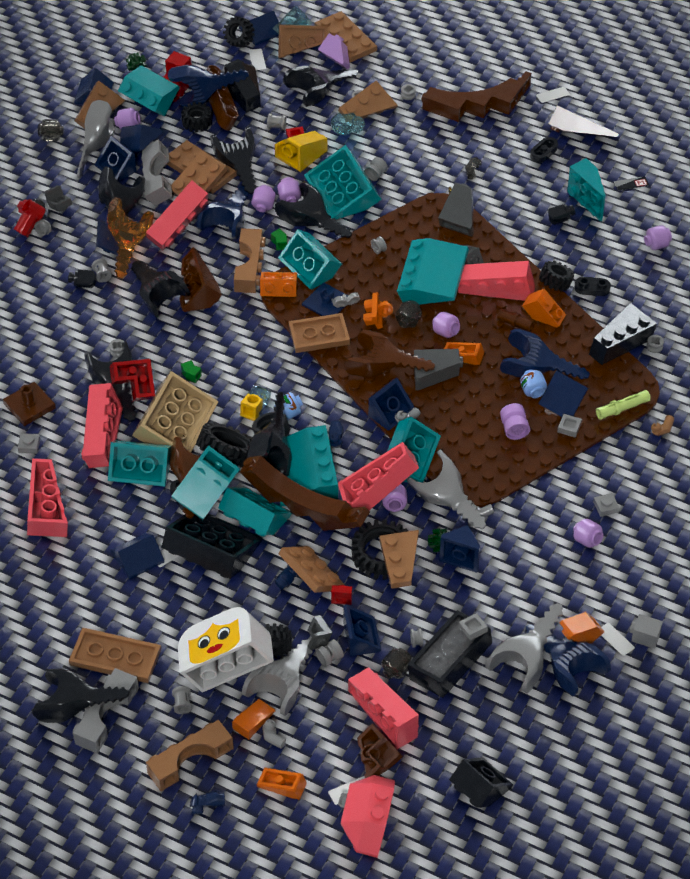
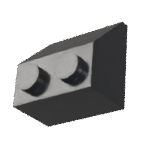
M483 757L463 759L449 779L454 784V788L458 792L465 794L469 798L470 803L478 808L491 806L513 786L506 777Z

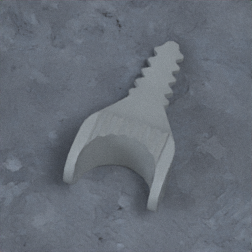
M96 100L92 102L87 112L84 123L83 153L77 171V178L82 176L88 155L104 147L110 136L114 133L115 127L109 122L112 109L106 101Z
M441 449L437 454L443 461V467L436 479L426 483L417 482L411 477L407 479L410 486L426 502L452 507L453 511L457 510L458 515H463V519H468L469 524L473 523L474 528L484 529L486 527V518L481 516L480 511H476L477 507L472 506V500H467L468 496L464 494L459 470Z
M559 603L549 606L550 611L544 612L545 617L539 618L540 623L534 624V629L529 630V633L507 638L500 643L486 660V669L492 671L500 663L507 661L521 663L528 671L522 684V691L529 693L542 674L544 644L547 643L546 637L551 636L550 630L555 629L554 624L558 623V617L563 615V606Z
M311 639L302 640L301 644H297V648L292 649L293 652L288 653V656H284L283 659L253 670L244 682L242 695L250 697L258 692L276 694L283 700L280 714L286 716L294 706L299 694V670L302 669V664L306 663L305 659L309 658L308 654H312V650L308 648Z

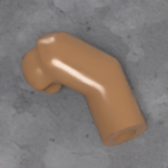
M667 415L662 425L660 423H657V425L653 423L651 426L652 433L656 436L669 433L674 423V417Z

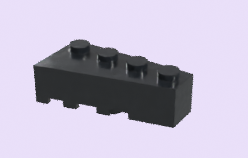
M630 303L594 337L589 355L603 365L647 343L648 337L654 334L657 323Z

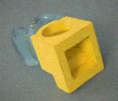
M255 385L241 401L240 416L255 421L259 417V413L264 405L268 403L271 390Z

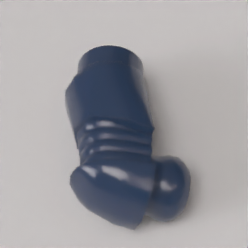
M332 421L330 423L329 443L332 448H340L343 445L341 438L344 428L340 421Z
M287 565V568L277 576L274 582L283 590L291 585L298 574Z
M217 791L203 795H197L196 793L190 801L192 813L196 815L202 814L204 812L203 807L225 806V793Z

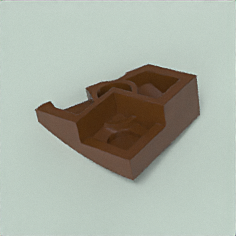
M373 723L357 737L358 746L361 748V761L364 763L366 774H364L365 778L383 774L403 757Z

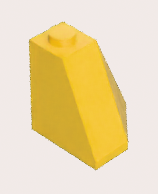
M316 131L289 137L275 144V157L299 172H302L327 152V138Z

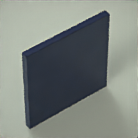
M98 221L96 246L107 253H112L128 260L130 235Z
M323 282L302 303V306L320 316L339 314L345 307H335L331 299L342 296L344 293Z
M556 371L539 405L563 417V414L574 417L589 388Z

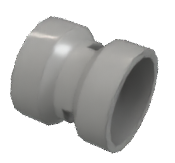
M375 157L364 171L371 181H377L381 174L387 170V164L382 158Z
M335 639L329 641L325 647L320 646L315 649L316 656L324 667L331 665L332 661L340 660L344 657L343 650Z

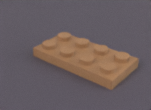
M342 11L315 22V26H327V35L329 33L333 36L337 34L344 39L343 43L348 48L350 63L377 51V45Z
M186 140L169 153L167 165L182 173L202 149ZM224 164L228 169L227 172L209 192L214 194L237 175L234 169Z
M82 628L70 656L69 665L110 675L116 668L136 676L140 682L149 683L161 652V645Z

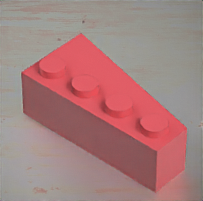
M191 180L146 231V237L162 250L166 247L169 248L177 235H180L186 226L208 204V193Z
M529 261L465 264L458 287V293L522 301H525L528 295L535 291V283Z
M111 383L89 385L82 459L89 468L109 466L110 445L117 438L123 407Z
M402 442L338 482L342 499L347 501L352 508L366 507L368 510H371L419 469L413 453Z
M32 458L27 535L67 537L68 522L65 517L52 459Z
M368 667L348 679L349 693L397 750L418 737L419 714L396 694L377 673H374Z

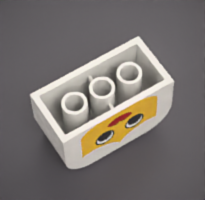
M241 607L228 609L191 626L183 633L178 644L179 672L202 693L274 662L269 631Z

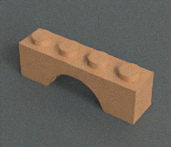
M241 228L239 239L240 254L247 256L249 261L235 267L234 292L256 293L257 286H260V275L258 274L262 272V262L260 260H264V249L262 247L266 245V237H263L262 229Z
M219 720L209 723L202 730L188 735L183 741L169 746L167 750L159 755L152 756L146 762L147 773L159 790L163 791L179 781V768L187 758L194 755H207L217 759L233 749V738Z

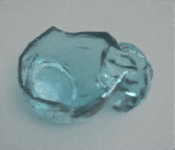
M339 112L331 119V127L339 135H348L352 131L354 133L363 131L365 121L354 113L344 115Z

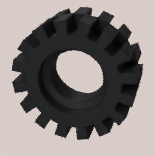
M238 16L231 17V21L227 20L226 23L228 25H224L226 31H223V34H226L223 36L224 39H227L226 42L229 45L240 48L249 45L248 41L252 42L251 36L255 34L252 33L255 30L251 27L253 24L250 20ZM238 26H241L242 34L239 38H236L235 31Z
M193 102V105L189 103L181 111L182 125L186 130L189 129L190 132L193 130L198 132L200 130L203 132L204 129L207 130L208 126H211L212 111L205 103L201 105V102H198V104Z
M545 262L539 275L540 281L544 282L545 286L548 285L550 289L554 288L555 291H558V289L560 292H563V290L567 291L574 278L572 269L567 268V265H561V262Z
M273 623V626L266 624L264 628L271 635L274 658H277V655L283 657L284 654L287 655L292 650L291 630L288 627L283 628L281 624L279 626H276V623Z

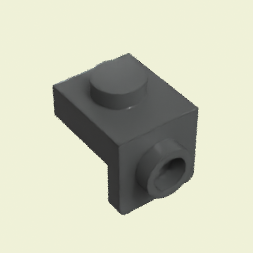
M57 185L44 191L50 208L61 212L72 205L71 198L63 195L61 186Z
M463 245L469 248L465 261L466 264L484 263L479 248Z
M321 615L313 617L307 630L312 637L308 648L312 650L320 646L325 647L332 635V631Z

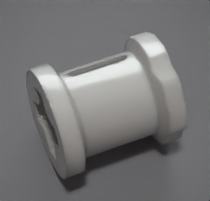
M269 113L267 128L276 127L285 130L286 115L275 116Z
M105 259L95 260L91 266L93 271L96 272L97 281H109L112 273L107 268V261Z
M179 686L172 690V696L175 698L174 712L177 714L189 713L192 710V704L189 700L191 695L189 687Z

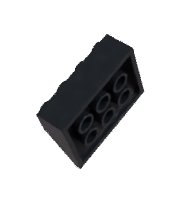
M185 514L166 527L161 548L173 555L185 558L188 562H194L206 570L214 571L224 578L231 579L241 571L263 538L210 514H207L203 520L196 515L193 518H187Z

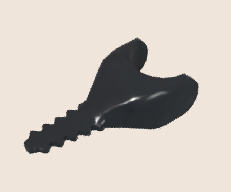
M299 66L291 68L285 73L283 83L288 88L305 90L306 93L303 96L302 102L308 107L324 100L331 86L337 81L346 80L347 77H356L358 70L348 68L338 71H324L310 66Z
M245 127V138L236 144H225L219 141L216 135H211V146L216 158L237 171L236 175L240 176L239 180L242 181V186L245 187L244 191L253 194L257 186L254 185L256 181L253 179L254 175L251 174L253 169L250 168L255 153V142L251 128Z
M106 166L99 177V194L111 212L110 216L113 218L111 220L113 223L112 227L124 232L127 230L125 227L128 224L126 222L128 219L127 215L138 204L143 194L145 178L139 176L135 180L133 187H126L116 180L113 169Z
M305 181L299 184L303 200L298 202L280 200L275 204L276 214L293 226H318L319 228L323 227L324 230L335 232V235H341V238H350L352 236L349 228L346 229V226L341 225V222H336L335 218L331 219V216L326 212L321 194L315 187Z
M142 261L132 263L131 270L142 283L140 296L155 318L159 317L158 309L166 299L177 295L188 297L191 294L185 282L174 271L156 272L149 266H146V264H143Z
M127 341L122 342V355L112 362H101L93 358L89 352L84 353L87 369L95 384H112L110 365L113 362L132 361V354ZM130 383L113 384L112 386L123 407V419L129 422L135 421L137 413L134 412L135 406H132L134 401L131 400L132 395L129 394Z
M278 392L275 395L273 419H271L270 424L252 437L248 447L247 458L262 456L275 469L288 477L292 456L283 426L284 395L282 392Z
M62 668L47 669L45 673L46 679L50 683L57 685L58 688L49 699L36 703L32 714L36 719L45 723L65 722L88 706L92 707L96 703L97 705L102 702L106 704L109 701L114 703L116 700L121 702L129 697L130 692L125 687L120 689L115 687L112 689L109 686L105 689L102 686L98 689L96 686L91 687L72 671Z

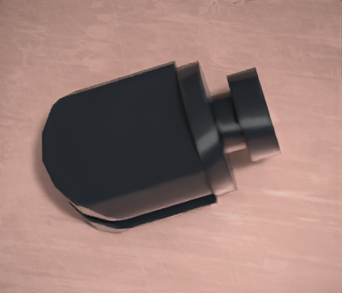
M562 204L548 210L549 221L554 225L571 219L570 214L572 216L576 214L573 205H569L568 208L566 204Z
M81 269L75 270V274L69 272L68 283L74 281V286L93 288L96 284L95 273L92 270Z

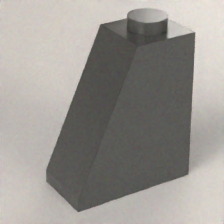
M455 182L438 217L440 226L471 237L473 236V193L470 186Z
M459 349L414 350V356L417 355L418 358H424L426 361L431 360L435 364L434 370L427 372L424 369L417 370L416 367L414 368L415 390H421L458 376L460 368H463V356H459Z

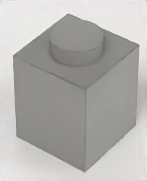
M639 614L637 621H632L630 633H633L631 642L655 649L661 634L663 621Z

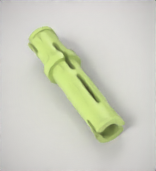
M644 390L618 401L613 400L605 406L596 408V415L600 420L608 416L619 415L624 410L649 402L651 399L650 394L647 390Z

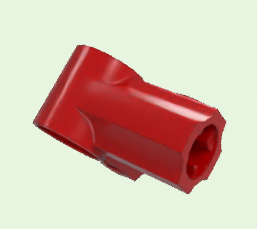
M31 199L19 201L17 205L18 212L22 215L14 230L26 237L29 236L36 222L41 220L45 213V208Z

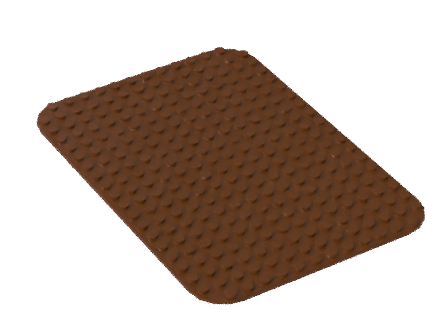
M427 193L351 232L352 236L350 238H339L324 246L342 263L333 278L325 283L348 296L351 293H358L360 300L358 303L347 305L340 312L343 313L350 345L307 352L367 415L369 398L394 378H398L414 407L421 412L416 420L441 435L426 477L432 481L440 475L443 461L437 452L441 449L459 470L464 494L468 496L467 500H472L474 505L478 507H485L503 500L646 415L656 406L660 390L658 381L653 374L630 352L603 365L592 358L589 352L594 337L604 328L564 291L560 292L559 289L555 291L554 288L550 289L548 285L545 286L544 282H541V279H539L541 270L474 208V234L472 237L440 226L438 217L449 194ZM381 236L386 243L387 250L376 254L371 247V240ZM430 238L458 245L477 247L480 250L484 263L529 261L535 283L534 292L545 289L565 312V318L561 325L556 328L532 319L522 307L525 301L458 293V291L454 301L404 306L397 293V289L412 240ZM285 266V267H283V268H281V269H279V270H277V271H275V272H292V271H291L287 266ZM298 277L296 297L261 296L262 302L269 313L289 333L288 321L320 317L319 314L302 306V303L319 286L309 289ZM376 292L379 294L380 301H388V303L393 305V313L386 318L383 317V328L377 329L375 324L366 326L363 320V314L367 313L364 308V301L372 299V294ZM500 309L514 314L519 313L524 318L534 320L535 325L531 333L540 337L546 346L555 355H558L560 359L564 358L566 362L571 361L573 365L577 364L580 368L584 367L590 373L587 379L584 378L582 380L578 376L574 378L571 374L566 375L589 388L574 417L582 419L576 438L557 432L562 417L539 405L542 396L538 398L526 396L520 384L521 377L501 372L500 365L503 359H519L524 356L508 340L509 334L513 329L522 328H514L509 323L497 320V314ZM440 312L453 314L459 319L460 330L451 338L440 336L433 330V319ZM362 330L383 334L396 348L401 351L403 350L405 354L410 353L411 356H414V350L444 349L447 342L481 343L484 350L480 365L463 362V368H460L458 376L421 390H415L414 368L411 369L409 366L403 368L402 365L395 366L375 377L351 375L344 368V363L348 358H359L370 352L358 342L357 337ZM557 370L542 373L547 382V387ZM644 390L649 392L651 397L649 402L624 410L619 415L608 416L602 420L598 419L596 415V408L605 406L613 400L618 401ZM513 403L523 406L530 426L529 434L518 440L507 438L500 417L502 408ZM373 420L374 423L392 440L397 425L394 426L391 430H386L375 420Z

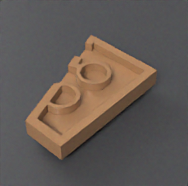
M279 25L278 58L321 45L327 37V26Z
M100 81L95 83L74 120L84 129L85 118L92 102L96 100L106 101L113 111L125 101Z
M375 81L339 107L338 111L350 123L366 118L368 115L382 113L384 110L395 109L398 105L383 87Z
M419 530L381 535L379 537L391 589L411 586Z

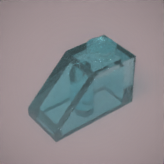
M295 5L273 29L279 34V25L310 26L312 22Z

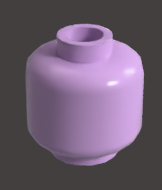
M133 108L121 109L117 112V116L114 117L115 125L120 130L122 127L141 123L139 112Z
M287 177L278 184L277 189L280 200L297 202L301 198V190L297 180Z
M261 185L254 190L251 204L257 211L266 212L273 208L276 194L271 187Z
M663 225L649 228L646 231V236H644L646 246H649L652 250L668 247L672 240L669 228Z
M440 312L433 319V330L440 336L451 338L460 330L459 319L453 314Z
M400 484L382 499L384 508L388 511L398 512L406 507L407 490L403 485Z
M583 519L574 526V539L578 543L588 548L601 543L603 530L599 524L590 519Z

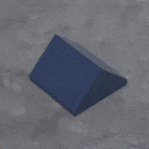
M274 11L250 20L253 24L251 27L255 30L252 31V33H255L254 36H251L253 39L252 43L255 46L279 36L280 24Z
M95 68L81 79L74 103L84 104L97 81H100L111 90L113 89L114 82Z
M142 124L121 128L120 142L132 152L142 151L163 132L161 129Z
M110 136L94 165L101 171L106 166L112 168L116 180L120 182L136 172L135 154L116 138Z
M394 378L369 398L368 416L386 430H391L398 424L395 419L398 411L408 414L414 408L398 378Z
M467 525L442 534L439 561L477 573L479 569L480 545L469 526Z
M144 533L110 550L129 580L165 562L153 534Z
M345 604L343 606V624L350 656L380 652L382 649L375 617Z

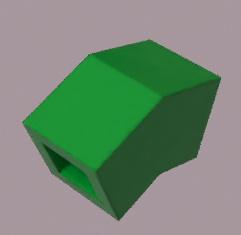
M281 229L271 233V242L276 245V250H284L287 245V235Z
M192 360L181 364V372L185 379L197 383L202 376L201 368L195 366Z

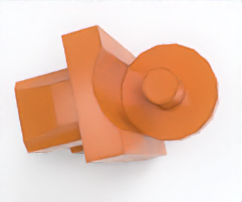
M378 292L372 294V299L364 301V308L367 313L363 314V320L366 326L375 324L377 329L383 328V317L386 318L393 313V305L388 303V301H380Z

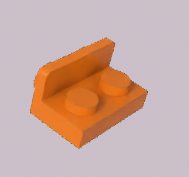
M261 272L260 296L296 297L297 272Z

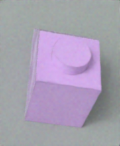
M329 33L318 50L342 67L350 68L348 48L343 43L344 39L337 34L333 36Z

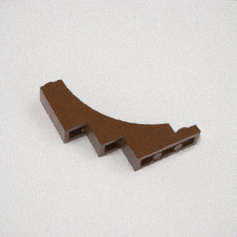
M525 71L518 80L509 78L497 86L473 92H452L430 87L422 95V109L459 122L465 112L483 119L490 109L510 115L531 86L532 73Z
M262 456L247 458L240 471L269 503L283 502L296 517L310 516L323 531L361 527L370 513L366 507L352 508L347 501L330 498L299 485L275 469Z

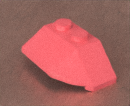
M372 775L349 785L340 824L353 844L356 853L378 858L393 797L395 780Z

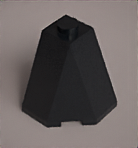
M237 59L225 64L224 70L225 74L228 71L232 73L234 70L238 72L240 69L249 72V76L245 80H240V82L234 81L233 84L227 85L232 98L247 113L261 107L260 91L255 67Z

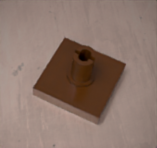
M35 382L23 385L20 390L3 399V404L23 426L56 409L55 403Z

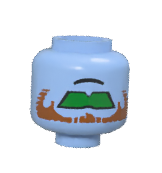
M527 370L520 379L524 394L528 397H541L547 389V382L542 372L538 370Z
M291 392L285 394V409L283 413L286 415L287 420H290L301 414L300 406L303 403L299 395L294 396Z

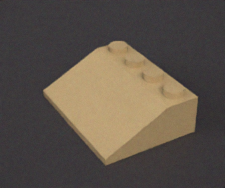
M171 371L162 381L155 397H153L132 436L143 443L172 446L175 437H180L184 447L189 452H192L203 425L208 422L218 401Z

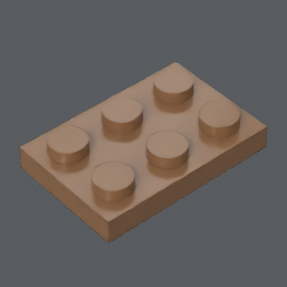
M201 150L172 183V193L178 196L191 180L208 193L228 169L224 164Z
M343 313L288 321L295 353L350 345Z
M282 547L278 554L314 593L330 592L332 585H344L339 576L327 567L326 562L320 559L311 547Z

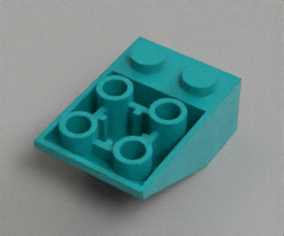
M585 158L570 166L567 192L599 221H602L605 191L598 168Z
M208 446L171 497L203 520L240 468Z

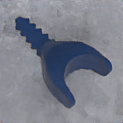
M196 65L173 67L168 71L170 81L182 82L192 88L191 91L181 97L180 104L182 108L184 106L187 107L189 103L193 105V102L196 104L201 102L202 105L217 89H221L222 86L227 87L228 84H233L234 81L240 82V80H245L249 76V72L242 69L238 72L234 70L232 73L228 71L226 74H212Z
M239 186L238 190H235V194H232V198H228V201H213L207 204L198 215L197 229L204 230L212 225H225L232 229V238L238 239L241 228L244 226L242 206L248 196V192L244 191L245 187Z
M513 329L508 337L510 344L521 351L524 357L519 359H503L500 365L502 373L522 377L530 369L538 370L542 373L557 370L560 373L564 372L566 375L571 374L574 378L578 376L581 380L589 377L590 373L584 367L580 368L577 364L573 365L571 361L566 362L564 358L560 359L536 334L522 329Z
M527 625L526 633H529V630H533L534 625ZM556 636L546 637L547 643L544 644V648L550 654L554 677L560 687L572 697L578 693V685L573 678L576 674L584 671H595L603 675L611 671L609 658L593 644L563 641L562 639H557Z

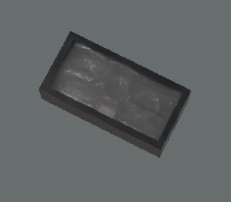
M457 610L407 664L409 679L444 698L492 644L491 628L487 626L488 632L469 640L459 627V621L469 616Z

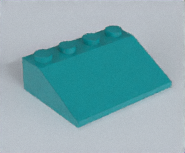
M346 145L304 174L308 183L321 194L326 212L331 216V219L335 218L337 220L368 210L382 200L355 155Z
M430 238L412 240L397 289V293L404 306L454 301L469 248Z
M326 425L307 427L287 436L286 439L292 456L288 478L318 494L338 499V482ZM280 502V507L286 506L283 502Z

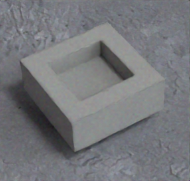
M563 414L557 432L576 438L582 419Z
M20 433L18 453L38 454L40 435Z
M613 493L594 497L593 503L600 517L619 513V506Z
M477 613L459 621V627L469 640L488 632L487 625Z

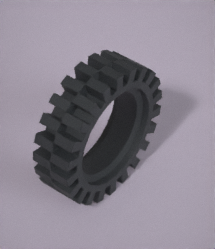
M209 422L203 425L196 443L201 451H205L210 446L237 467L239 465L243 468L252 438L247 437L245 433L241 434L238 429L236 431L233 430L231 426L226 427L225 424L219 425L215 422L214 424Z
M382 519V524H379L378 520H374L373 526L370 522H367L366 528L363 525L359 527V532L356 531L352 538V561H354L355 567H359L361 573L366 570L367 577L374 573V579H378L379 575H383V580H387L388 573L385 562L371 559L365 553L364 548L369 541L379 538L381 535L407 532L408 530L406 528L403 530V525L400 523L395 527V521L392 520L390 525H387L386 519Z

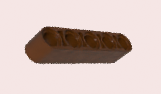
M209 65L206 69L212 74L220 75L222 73L214 65ZM222 86L221 89H217L208 99L219 126L225 130H231L239 114L228 86Z

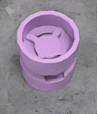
M513 403L503 407L500 411V417L507 438L518 440L527 436L530 432V426L523 406Z

